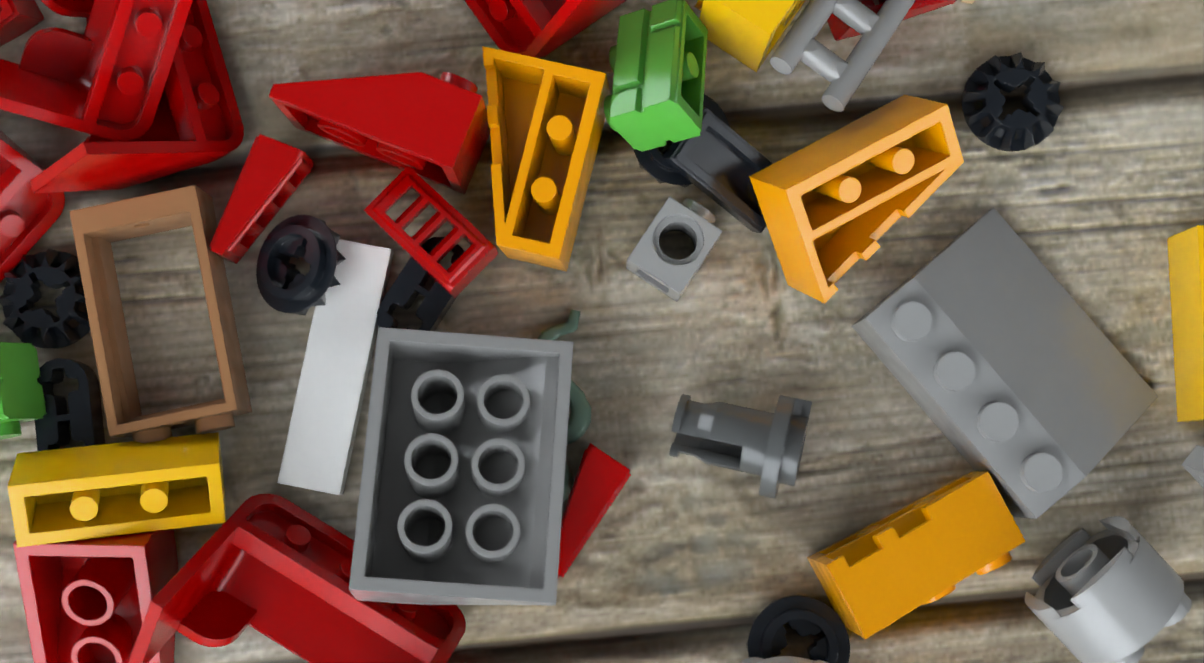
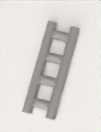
M810 0L770 58V64L778 72L789 75L799 61H802L831 83L821 98L824 105L833 111L842 112L915 0H886L877 14L858 0ZM831 14L862 35L846 61L815 39Z

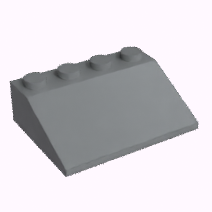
M994 207L852 325L853 329L975 471L989 472L1010 513L1014 517L1038 519L1093 470L1158 398L1156 393Z
M378 327L349 591L357 601L416 605H556L574 342Z

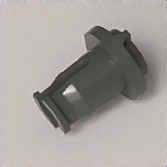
M682 394L671 430L672 432H677L671 445L669 455L678 458L681 453L694 456L709 465L761 476L759 495L776 499L780 484L795 486L812 401L780 395L775 413L724 402L701 403L691 401L690 395Z

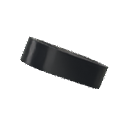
M445 237L430 238L421 247L429 254ZM459 244L450 251V253H453L450 261L451 264L464 253L463 248ZM410 257L379 306L377 324L379 327L397 328L398 322L392 317L393 311L398 306L407 310L420 294L425 298L416 312L417 317L423 321L418 330L435 331L456 298L454 299L437 281L430 291L423 288L431 275Z
M56 358L44 363L39 368L41 376L37 378V382L43 388L47 414L42 419L35 420L37 450L59 449L60 446L68 444L70 442L69 423L73 440L84 441L85 446L105 444L100 387L95 372L88 365L71 359ZM64 372L68 378L78 379L79 382L78 390L68 394L69 414L65 397L56 396L53 392L54 384L63 382Z

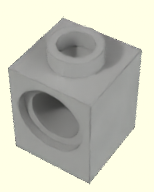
M669 196L627 258L626 269L677 302L723 232L713 225L717 218L707 208L692 199L685 198L681 204ZM670 231L684 232L691 238L694 252L685 259L676 260L669 258L660 248V238Z

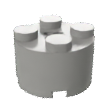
M1113 516L1099 520L1107 528L1106 530L1091 537L1082 528L1059 544L1043 560L1032 576V579L1040 586L1036 595L1033 596L1027 591L1025 594L1026 605L1081 663H1138L1144 654V645L1164 627L1172 626L1182 620L1192 606V600L1184 593L1182 578L1127 519Z

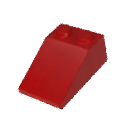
M423 72L279 83L273 84L268 95L297 129L401 170L409 166L420 177L462 194L466 193L490 135L487 109L483 96L476 93L478 87L471 81L449 72H442L440 79Z
M174 529L17 547V542L15 541L13 547L34 663H128L150 601L178 572ZM175 634L149 663H174Z

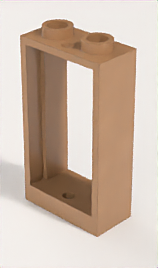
M196 185L69 211L109 436L132 438L136 442L149 443L173 437L171 429L195 425L197 434L230 429L235 427L234 416L252 413L224 259L210 251L211 248L209 247L218 227L212 197ZM192 226L224 399L142 416L111 243Z

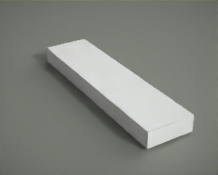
M339 239L336 248L346 259L336 266L334 276L341 285L327 289L325 292L326 305L315 306L277 482L279 484L335 495L344 494L379 327L377 324V311L385 297L394 255L392 249Z

